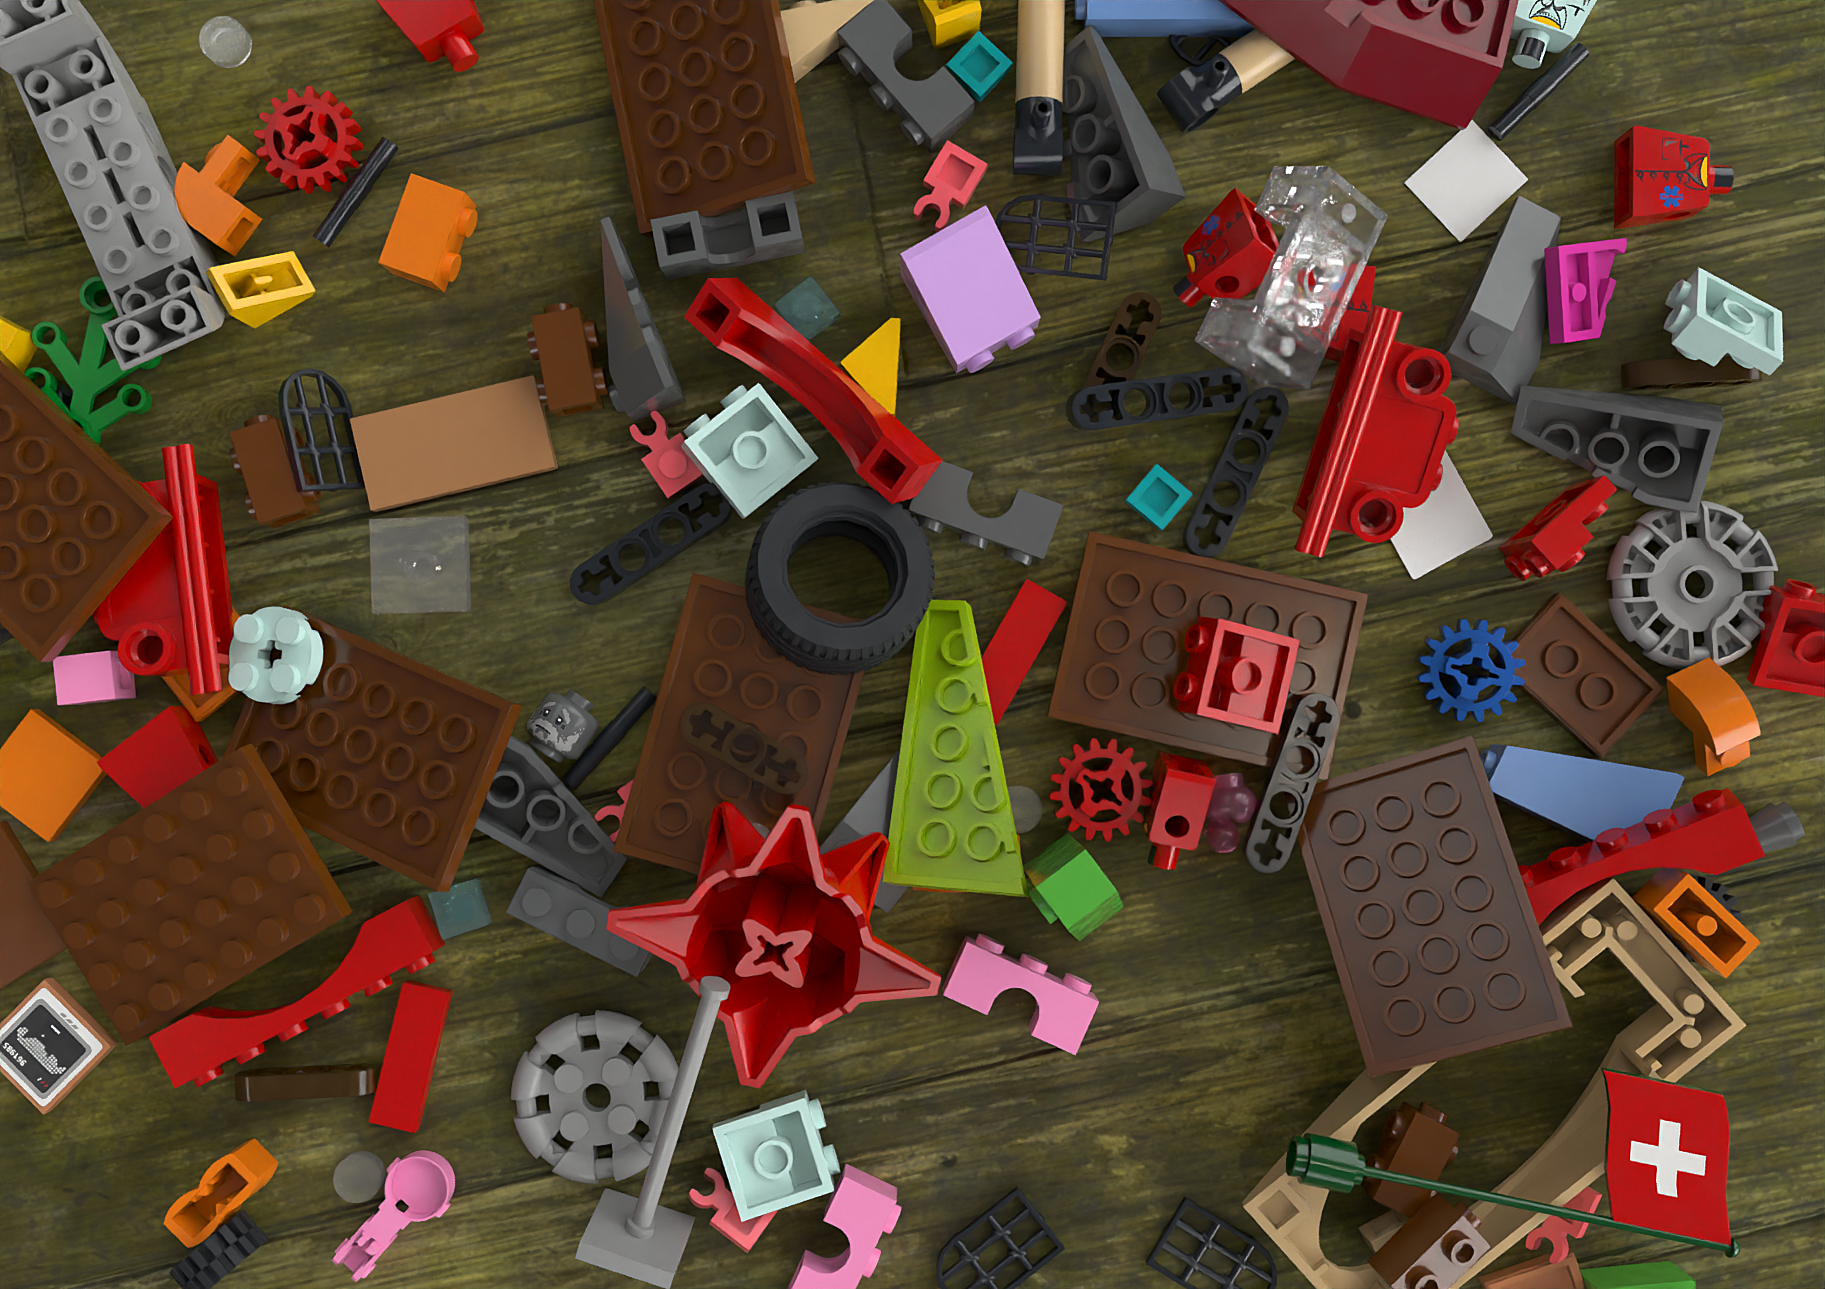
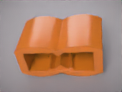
M255 1138L242 1143L214 1162L203 1175L200 1184L181 1196L171 1206L166 1214L164 1225L187 1248L200 1244L229 1222L237 1214L243 1202L269 1182L277 1169L278 1161Z

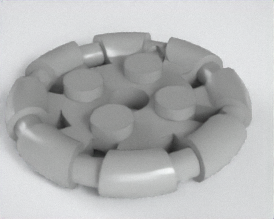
M1702 500L1700 501L1697 513L1659 506L1634 522L1636 528L1629 536H1621L1613 550L1607 569L1606 581L1612 582L1613 599L1607 600L1610 612L1620 632L1628 642L1636 641L1643 648V655L1662 665L1683 670L1708 657L1719 666H1722L1741 657L1752 648V640L1765 628L1766 623L1759 619V613L1763 611L1762 604L1765 595H1771L1769 588L1774 586V571H1778L1772 549L1765 537L1757 528L1750 529L1742 521L1743 515L1726 506ZM1686 524H1693L1697 528V538H1687ZM1728 537L1737 543L1734 551L1723 544ZM1650 540L1656 541L1662 547L1654 556L1644 548ZM1693 571L1700 574L1705 582L1704 592L1698 598L1689 595L1685 588V580ZM1741 573H1753L1754 591L1742 592ZM1632 579H1642L1640 582V593L1643 597H1633ZM1738 614L1742 623L1735 629L1728 622ZM1656 618L1667 625L1659 635L1649 628ZM1703 631L1704 643L1701 646H1694L1693 633Z
M596 1010L595 1015L580 1017L579 1013L565 1016L543 1029L535 1037L537 1043L530 1052L525 1051L518 1062L511 1088V1100H516L518 1115L513 1117L516 1129L522 1142L537 1160L541 1156L555 1167L552 1172L563 1178L581 1183L598 1184L601 1178L614 1177L616 1181L635 1175L649 1166L679 1068L673 1054L658 1034L654 1038L640 1027L642 1022L633 1017L604 1010ZM597 1034L600 1046L585 1048L583 1036ZM627 1042L642 1052V1055L635 1064L619 1053ZM552 1054H557L565 1061L556 1071L545 1063ZM647 1081L658 1082L659 1095L647 1097ZM594 1083L606 1086L611 1095L610 1104L600 1108L591 1105L586 1098L587 1087ZM549 1094L550 1109L537 1111L535 1097ZM639 1119L647 1124L650 1129L643 1139L632 1131ZM559 1130L565 1139L575 1141L568 1151L552 1140ZM612 1143L613 1156L598 1159L597 1146Z

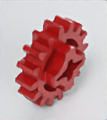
M307 86L304 97H300L292 88L287 89V102L282 103L273 97L270 101L275 109L274 113L270 115L260 112L259 117L267 124L266 130L254 131V136L266 144L256 150L257 156L263 161L269 162L265 170L276 179L281 177L280 182L291 190L298 184L299 188L306 194H312L314 185L317 183L325 192H330V180L336 177L339 181L345 183L348 180L343 169L346 166L351 168H358L359 163L351 157L352 151L364 149V145L357 138L353 137V135L362 131L361 126L354 119H349L353 112L344 102L338 104V99L331 92L326 90L320 97L319 93L312 86ZM336 128L338 133L337 143H335L333 138ZM282 138L285 144L283 151L281 149ZM309 138L313 141L309 143L306 141V139Z
M1089 738L1088 750L1083 751L1078 744L1074 743L1071 745L1074 755L1071 760L1061 756L1057 758L1058 763L1064 768L1062 773H1050L1049 779L1059 784V789L1049 792L1048 798L1050 800H1060L1062 804L1054 811L1055 816L1062 818L1069 815L1071 818L1066 828L1070 832H1074L1080 825L1083 826L1084 838L1090 841L1096 830L1101 832L1106 842L1111 841L1112 829L1117 828L1125 836L1130 834L1126 822L1131 818L1142 823L1144 818L1137 809L1139 805L1147 806L1152 803V800L1142 795V789L1153 785L1152 780L1140 778L1139 773L1147 766L1145 761L1131 763L1130 759L1134 749L1127 746L1118 753L1116 752L1117 742L1114 739L1109 738L1105 747L1100 748L1096 738ZM1092 758H1110L1109 762H1106L1100 769L1089 770L1082 765L1083 762ZM1125 772H1127L1131 783L1129 800L1122 794L1121 779L1124 777ZM1085 775L1091 780L1095 779L1100 782L1104 781L1107 777L1109 781L1106 784V788L1111 792L1110 795L1116 798L1117 802L1114 803L1112 800L1104 799L1100 796L1092 801L1091 797L1094 791L1089 787L1090 784L1083 779V776ZM1070 779L1077 782L1080 798L1075 803V807H1073L1069 797ZM1113 809L1118 813L1117 816L1108 820H1090L1100 810Z

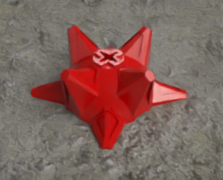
M723 802L713 808L696 888L688 898L608 911L606 930L675 965L681 980L688 983L700 998L702 995L698 988L701 979L705 976L720 977L730 984L731 988L728 998L721 1001L716 1017L725 1024L740 1085L761 1088L796 1036L812 1034L824 1024L837 1019L843 1014H850L860 1002L938 995L941 975L877 938L872 933L870 916L890 845L887 838L880 832H872L824 854H820L810 810L806 806L788 805L765 839L734 804Z

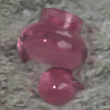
M1243 773L1214 776L1216 782L1205 817L1213 823L1205 831L1204 835L1207 836L1211 848L1219 853L1233 851L1240 841L1239 830L1230 820L1233 819L1238 823L1247 822L1258 806L1255 794L1244 786Z

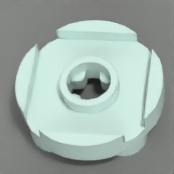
M266 607L259 609L252 615H242L235 622L234 636L229 650L230 671L228 680L230 685L235 690L242 691L255 701L272 704H285L294 701L300 697V695L295 694L300 692L306 684L312 685L319 675L323 661V644L318 631L311 629L309 623L305 620L308 619L305 615L282 607ZM275 646L276 649L282 650L281 659L274 660L272 667L270 652Z

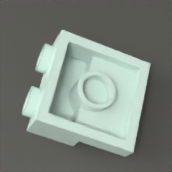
M1699 267L1687 282L1683 279L1680 280L1670 291L1665 304L1673 308L1665 321L1664 329L1672 333L1671 344L1685 357L1692 360L1701 359L1715 366L1726 353H1729L1732 359L1739 365L1749 369L1755 367L1768 375H1771L1783 362L1782 312Z
M759 383L749 391L741 385L720 402L725 410L712 420H710L706 413L699 417L683 431L688 439L681 445V448L710 484L713 482L742 519L819 459Z
M806 1090L760 1104V1109L713 1124V1133L741 1222L834 1191L833 1175L841 1173L839 1162L833 1145L823 1146L818 1129L826 1127L824 1114L818 1098L809 1101Z

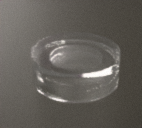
M214 17L208 20L200 31L199 44L202 52L220 67H237L244 63L251 53L252 40L250 34L232 17Z
M1013 785L1007 787L1016 833H1025L1032 830L1039 823L1042 816L1040 798L1033 790L1026 786Z
M356 1151L351 1153L337 1165L334 1171L333 1183L336 1192L344 1200L351 1203L368 1201L379 1192L385 1182L386 1171L384 1164L378 1156L371 1152Z

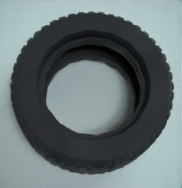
M830 481L829 484L823 482L819 483L816 487L811 485L807 486L805 490L800 489L796 491L795 495L791 494L786 497L785 501L781 500L777 507L769 512L768 517H765L756 533L750 551L745 577V597H747L746 603L750 609L751 619L755 620L754 625L757 630H760V635L768 641L767 644L771 648L774 647L780 656H785V660L795 662V665L800 668L802 666L806 667L808 671L813 672L816 670L820 674H825V672L830 675H837V673L848 675L851 672L856 674L862 670H871L873 666L877 667L882 662L888 661L912 637L929 607L928 604L931 601L935 584L933 582L935 571H933V553L931 548L928 547V538L924 537L925 532L921 527H918L919 523L916 518H912L911 513L907 509L904 510L901 503L891 504L877 490H873L870 486L865 485V487H861V484L855 482L854 484H849V482L842 481L841 484H838L837 481ZM842 536L861 542L877 555L887 573L890 593L887 604L879 613L861 622L837 624L816 617L799 603L788 581L787 561L800 546L816 538Z

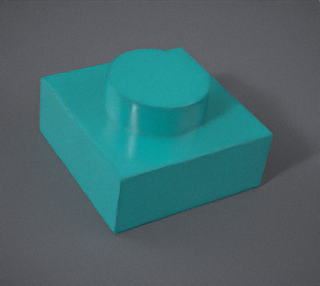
M978 31L946 64V69L980 103L1012 70L1013 62Z
M1156 464L1124 502L1161 532L1193 494Z

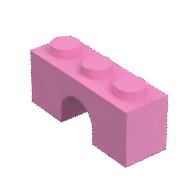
M978 934L976 940L965 935L942 986L943 995L988 1015L994 999L1002 991L1009 988L1027 990L1036 999L1035 1012L1028 1025L1031 1035L1076 1055L1099 1004L1095 994L1090 992L1092 985L1069 973H1066L1063 979L1046 972L1048 964L1028 954L1022 953L1019 960L1003 953L1005 945L986 935Z
M845 1164L826 1205L823 1221L841 1229L848 1237L850 1245L845 1252L833 1258H824L805 1250L787 1289H856L862 1275L870 1278L881 1254V1250L875 1248L883 1231L891 1234L902 1207L896 1204L897 1187Z

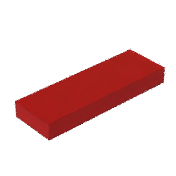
M1028 579L1023 583L981 657L995 725H998L1068 603Z
M412 980L403 982L371 1109L370 1123L411 1133H416L420 1129L453 990Z

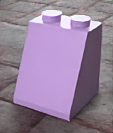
M986 205L900 253L901 278L956 373L965 368L970 373L976 372L994 360L993 352L1007 344L1011 350L1016 349L1036 336L1033 330L1038 327L1041 317Z

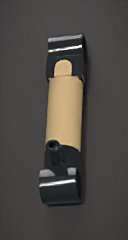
M1017 0L1018 26L1013 175L1060 176L1063 158L1062 103L1065 0Z
M1254 29L1198 67L1191 66L1174 76L1158 91L1157 96L1182 134H1187L1211 119L1224 105L1296 58L1260 31Z

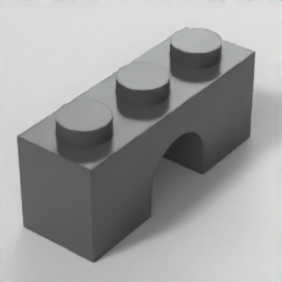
M886 0L872 1L838 31L840 51L837 54L841 62L854 76L859 72L871 84L868 89L873 99L885 111L892 108L902 120L899 125L903 133L915 146L922 143L932 153L973 118L975 101L944 66L931 77L921 81L906 79L896 70L895 65L899 58L912 48V30Z
M793 191L746 200L745 209L727 216L703 217L697 210L650 220L659 266L667 280L806 253Z
M944 461L941 462L919 494L912 498L908 511L911 513V516L916 517L919 523L918 527L936 534H941L943 527L961 534L959 538L961 543L980 550H986L987 545L991 544L1006 550L1003 556L1005 559L1030 567L1032 560L1040 563L1044 560L1063 508L1062 504L1018 489L1011 508L1005 514L996 518L980 516L970 507L967 499V489L973 472Z
M541 864L527 869L506 913L635 977L646 968L652 953L606 930L608 911L628 906L618 907L600 901L581 890V886Z

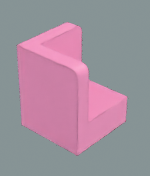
M118 651L60 656L53 660L58 705H83L136 698L134 674L122 665Z

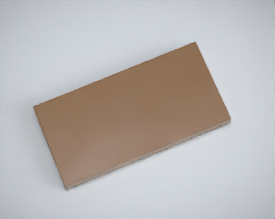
M532 375L351 418V427L371 511L379 512L558 469L545 409L541 405L537 392V377Z

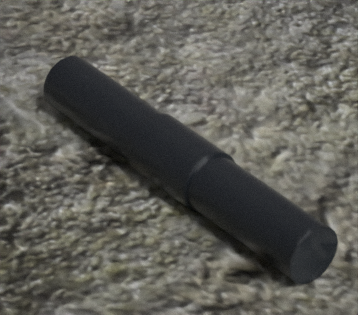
M1575 43L1488 127L1489 134L1494 139L1501 141L1589 57L1588 49L1581 43Z
M385 137L381 138L313 235L314 238L327 247L331 246L399 148Z
M643 686L562 776L563 781L576 790L627 735V732L657 700V696L649 688Z

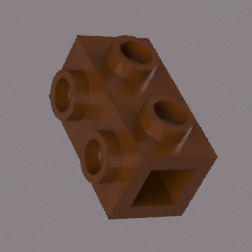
M569 303L547 306L543 309L544 314L531 316L534 331L527 333V339L533 360H540L543 377L536 379V386L541 405L543 407L548 406L549 411L558 418L605 409L602 395L609 394L607 388L609 384L604 367H597L594 349L600 348V338L595 320H588L579 307L573 308L572 304Z
M272 415L252 417L244 421L245 428L229 432L234 446L230 448V458L236 471L244 477L248 493L244 495L247 510L254 520H258L260 525L279 528L321 514L317 500L321 499V491L297 492L280 419L273 418ZM293 427L297 447H306L302 434L298 428ZM299 455L305 484L317 485L316 478L311 472H307L303 457Z
M1403 1101L1399 1110L1392 1111L1388 1116L1383 1128L1385 1138L1377 1154L1372 1153L1366 1160L1365 1166L1437 1181L1443 1168L1449 1167L1457 1155L1459 1147L1457 1140L1460 1133L1446 1123L1449 1115L1424 1101L1421 1102L1419 1108ZM1366 1176L1363 1177L1361 1187L1373 1200L1408 1218L1417 1213L1437 1193V1191Z
M1436 1193L1367 1262L1392 1289H1449L1468 1269L1475 1265L1477 1260L1491 1246L1478 1233L1477 1229L1482 1225V1222L1461 1201L1452 1206L1441 1195Z

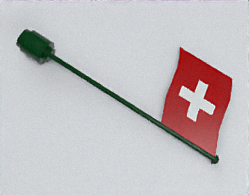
M1601 1067L1608 1102L1604 1170L1611 1217L1365 1166L1364 1155L1358 1154L1356 1143L1312 1133H1305L1303 1137L1293 1135L1287 1149L1286 1173L1288 1176L1296 1177L1298 1182L1304 1185L1348 1194L1353 1186L1360 1185L1363 1177L1366 1176L1724 1251L1728 1258L1736 1257L1740 1252L1738 1241L1730 1235L1726 1202L1730 1127L1724 1096L1718 1091Z

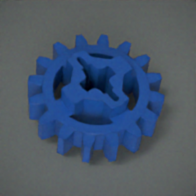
M1463 618L1457 619V631L1453 632L1446 625L1439 626L1442 639L1437 641L1426 638L1424 642L1431 649V653L1429 656L1417 655L1416 659L1420 663L1427 665V671L1416 675V680L1429 682L1430 687L1423 692V697L1427 700L1438 697L1440 700L1435 710L1442 714L1451 707H1454L1453 718L1458 721L1464 720L1467 711H1470L1472 718L1477 722L1484 720L1485 709H1488L1497 716L1501 715L1502 709L1498 702L1504 699L1514 703L1517 698L1509 691L1511 686L1524 685L1525 683L1524 679L1514 675L1516 668L1526 665L1524 659L1512 658L1511 653L1519 646L1518 642L1510 640L1503 643L1501 640L1506 630L1503 627L1497 626L1488 633V623L1482 619H1477L1473 629H1470L1467 619ZM1467 639L1463 642L1461 650L1451 656L1443 655L1451 645L1460 640ZM1488 644L1497 652L1501 668L1495 667L1489 658L1490 647ZM1473 660L1475 666L1489 672V675H1470L1468 678L1465 674L1460 673V670L1451 668V665H1468ZM1439 672L1447 674L1452 682L1451 693H1453V696L1449 695L1442 686ZM1491 684L1497 685L1490 694L1477 700L1479 691Z

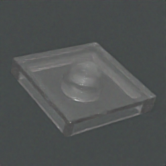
M443 516L369 519L372 614L471 611L468 517Z

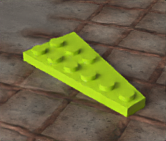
M931 600L922 621L916 629L888 837L890 845L885 860L882 882L898 886L1029 897L972 609L966 601Z

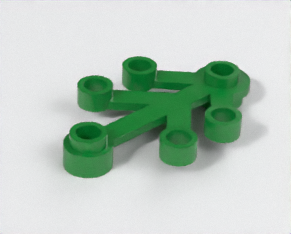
M95 276L86 280L79 291L81 304L90 311L80 363H78L66 345V332L56 324L49 321L40 322L33 328L31 334L33 343L46 351L72 388L73 396L70 410L56 393L58 383L52 373L40 367L30 368L24 373L33 383L37 377L45 376L46 383L40 390L98 445H100L101 432L129 413L133 415L146 413L152 405V397L141 386L127 384L118 391L116 399L92 412L95 396L138 368L144 370L155 368L160 363L162 357L161 354L125 371L121 370L116 358L102 366L107 344V336L102 325L112 321V317L118 315L112 301L106 307H101L100 305L101 298L108 294L101 276ZM54 330L56 333L54 341L50 344H44V335L48 331ZM140 392V403L130 407L128 404L130 395Z

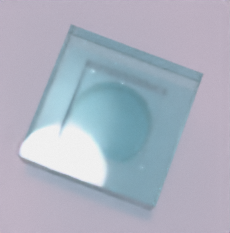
M812 276L774 304L783 319L808 341L841 317L838 309Z
M478 878L450 887L449 892L435 891L428 894L442 940L492 923Z

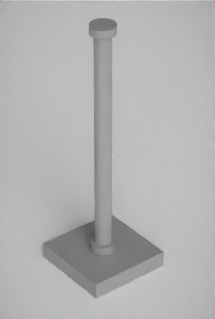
M705 976L701 979L698 990L702 996L639 1198L605 1188L579 1243L575 1259L665 1289H670L690 1236L695 1217L657 1204L720 1003L726 1000L729 995L731 986L726 980L716 976Z

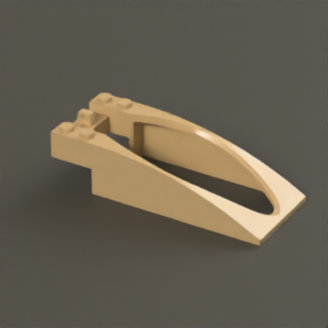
M1613 877L1604 878L1576 892L1557 906L1539 925L1541 935L1556 978L1575 998L1583 996L1585 993L1571 979V976L1607 948L1652 997L1656 1004L1616 1035L1612 1046L1587 1088L1555 1132L1523 1165L1491 1191L1493 1193L1562 1207L1605 1173L1604 1160L1608 1102L1601 1067L1675 1083L1746 1026ZM1436 1062L1370 1078L1367 1069H1365L1313 1122L1301 1137L1305 1133H1312L1351 1142L1362 1122ZM1287 1152L1242 1202L1247 1212L1316 1289H1392L1369 1263L1355 1267L1337 1266L1325 1258L1319 1246V1225L1329 1190L1300 1184L1296 1177L1288 1176L1286 1173ZM1481 1200L1470 1206L1469 1209L1482 1222V1225L1477 1229L1478 1233L1491 1247L1449 1289L1461 1287L1551 1215Z

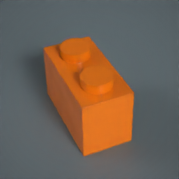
M411 173L378 263L396 276L445 293L449 281L453 282L460 271L462 258L459 252L465 237L469 238L475 230L478 213L475 210L477 205L463 191Z
M1661 867L1632 897L1645 914L1701 967L1724 978H1727L1761 943L1692 876L1678 869Z

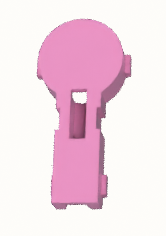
M426 1150L412 1152L402 1159L397 1157L386 1169L388 1172L385 1182L386 1199L378 1207L380 1210L376 1215L370 1216L350 1240L346 1238L335 1250L336 1255L331 1261L336 1265L343 1262L353 1271L351 1279L357 1282L361 1277L366 1278L376 1266L374 1262L397 1238L398 1234L396 1233L400 1229L403 1230L411 1221H425L434 1216L440 1218L451 1205L449 1200L455 1189L453 1169L444 1157ZM400 1199L409 1206L404 1213L395 1206Z

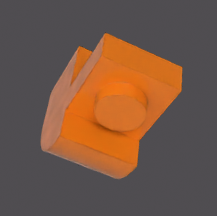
M227 135L222 143L215 145L208 152L205 166L199 173L183 162L176 176L174 193L178 209L185 221L213 243L236 256L263 220L233 198L257 166L260 159Z
M1708 657L1666 677L1670 712L1693 732L1696 766L1706 776H1710L1727 767H1733L1750 757L1749 740L1761 735L1759 723L1748 698L1727 672Z

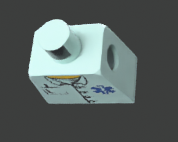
M1519 0L1510 38L1518 40L1512 58L1513 62L1521 67L1534 69L1540 67L1545 51L1561 53L1575 39L1597 0Z

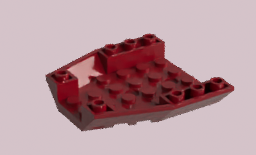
M1519 0L1218 1L1334 88L1464 130L1469 125L1503 68Z

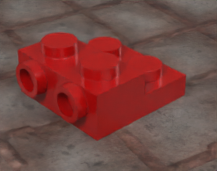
M1605 475L1567 486L1498 548L1506 557L1504 563L1508 570L1518 579L1525 581L1532 574L1542 578L1554 570L1559 569L1560 572H1565L1573 567L1585 555L1581 548L1594 538L1584 526L1596 520L1608 509V505L1604 501L1617 491L1616 487Z
M1787 579L1784 587L1770 586L1771 595H1765L1762 604L1763 611L1759 613V619L1766 623L1765 628L1759 632L1761 638L1746 678L1753 686L1825 697V594L1816 593V586L1794 579Z
M1199 616L1197 624L1192 625L1185 636L1184 646L1185 650L1190 653L1186 672L1180 673L1174 684V697L1176 700H1179L1177 711L1279 734L1300 640L1220 618Z

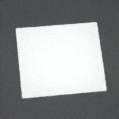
M1471 120L1466 129L1458 132L1417 170L1405 184L1456 239L1462 242L1518 190L1528 178L1480 127Z

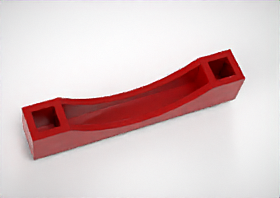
M708 278L684 318L717 348L756 369L806 407L838 441L849 457L855 471L891 504L916 497L943 460L738 278Z
M1726 788L1723 790L1712 789L1701 792L1694 796L1688 804L1673 810L1659 809L1646 815L1640 823L1625 829L1611 828L1598 834L1592 842L1577 848L1573 846L1560 848L1552 852L1548 859L1531 866L1518 865L1539 926L1557 906L1573 894L1604 878L1632 870L1660 867L1692 869L1718 875L1765 857V854L1743 804Z
M417 895L364 922L353 947L338 969L317 989L302 999L288 1005L263 1010H231L208 1006L148 1038L174 1088L190 1080H193L196 1088L224 1074L221 1064L235 1057L238 1064L241 1065L267 1051L263 1042L271 1037L278 1035L281 1042H284L309 1029L305 1019L320 1012L323 1019L326 1020L350 1007L351 1004L347 997L363 989L366 997H369L393 984L390 974L405 967L410 975L435 962L436 960L432 952L446 944L421 896Z

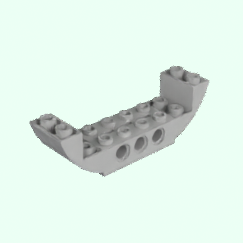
M0 0V68L13 76L118 313V318L103 324L102 327L121 370H128L215 331L222 326L225 318V306L206 272L209 268L219 265L207 238L190 226L178 209L174 193L177 176L176 168L145 99L140 96L110 43L79 0Z

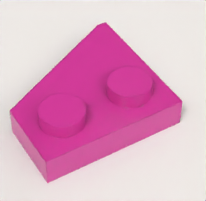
M1627 238L1544 248L1550 344L1600 338L1606 318V305L1612 297L1616 280L1608 277L1615 255L1625 253Z

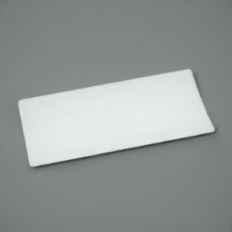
M1446 450L1440 463L1443 466V475L1438 488L1435 491H1431L1428 499L1422 505L1415 508L1403 507V523L1399 531L1390 538L1412 579L1421 577L1451 559L1488 541L1493 536Z

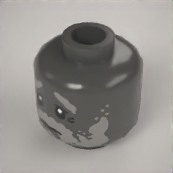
M571 689L565 697L556 692L548 693L526 724V729L532 736L528 743L559 763L562 762L564 757L572 760L577 759L599 727L597 719L589 713L594 704Z

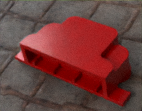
M1372 304L1364 331L1353 328L1349 330L1292 512L1303 521L1294 547L1298 552L1323 557L1332 529L1355 534L1362 540L1370 543L1387 541L1399 531L1403 523V507L1415 508L1422 505L1428 499L1431 491H1435L1441 482L1443 466L1440 463L1446 446L1453 443L1459 427L1455 404L1451 399L1442 395L1448 388L1451 380V367L1446 357L1434 349L1394 340L1403 312Z
M181 444L162 448L165 479L144 483L137 482L173 518L94 611L93 617L104 636L111 640L119 641L118 656L120 662L131 673L142 676L156 675L162 677L188 674L191 696L221 692L220 670L229 669V650L234 632L231 620L233 609L218 484L196 474L193 445Z

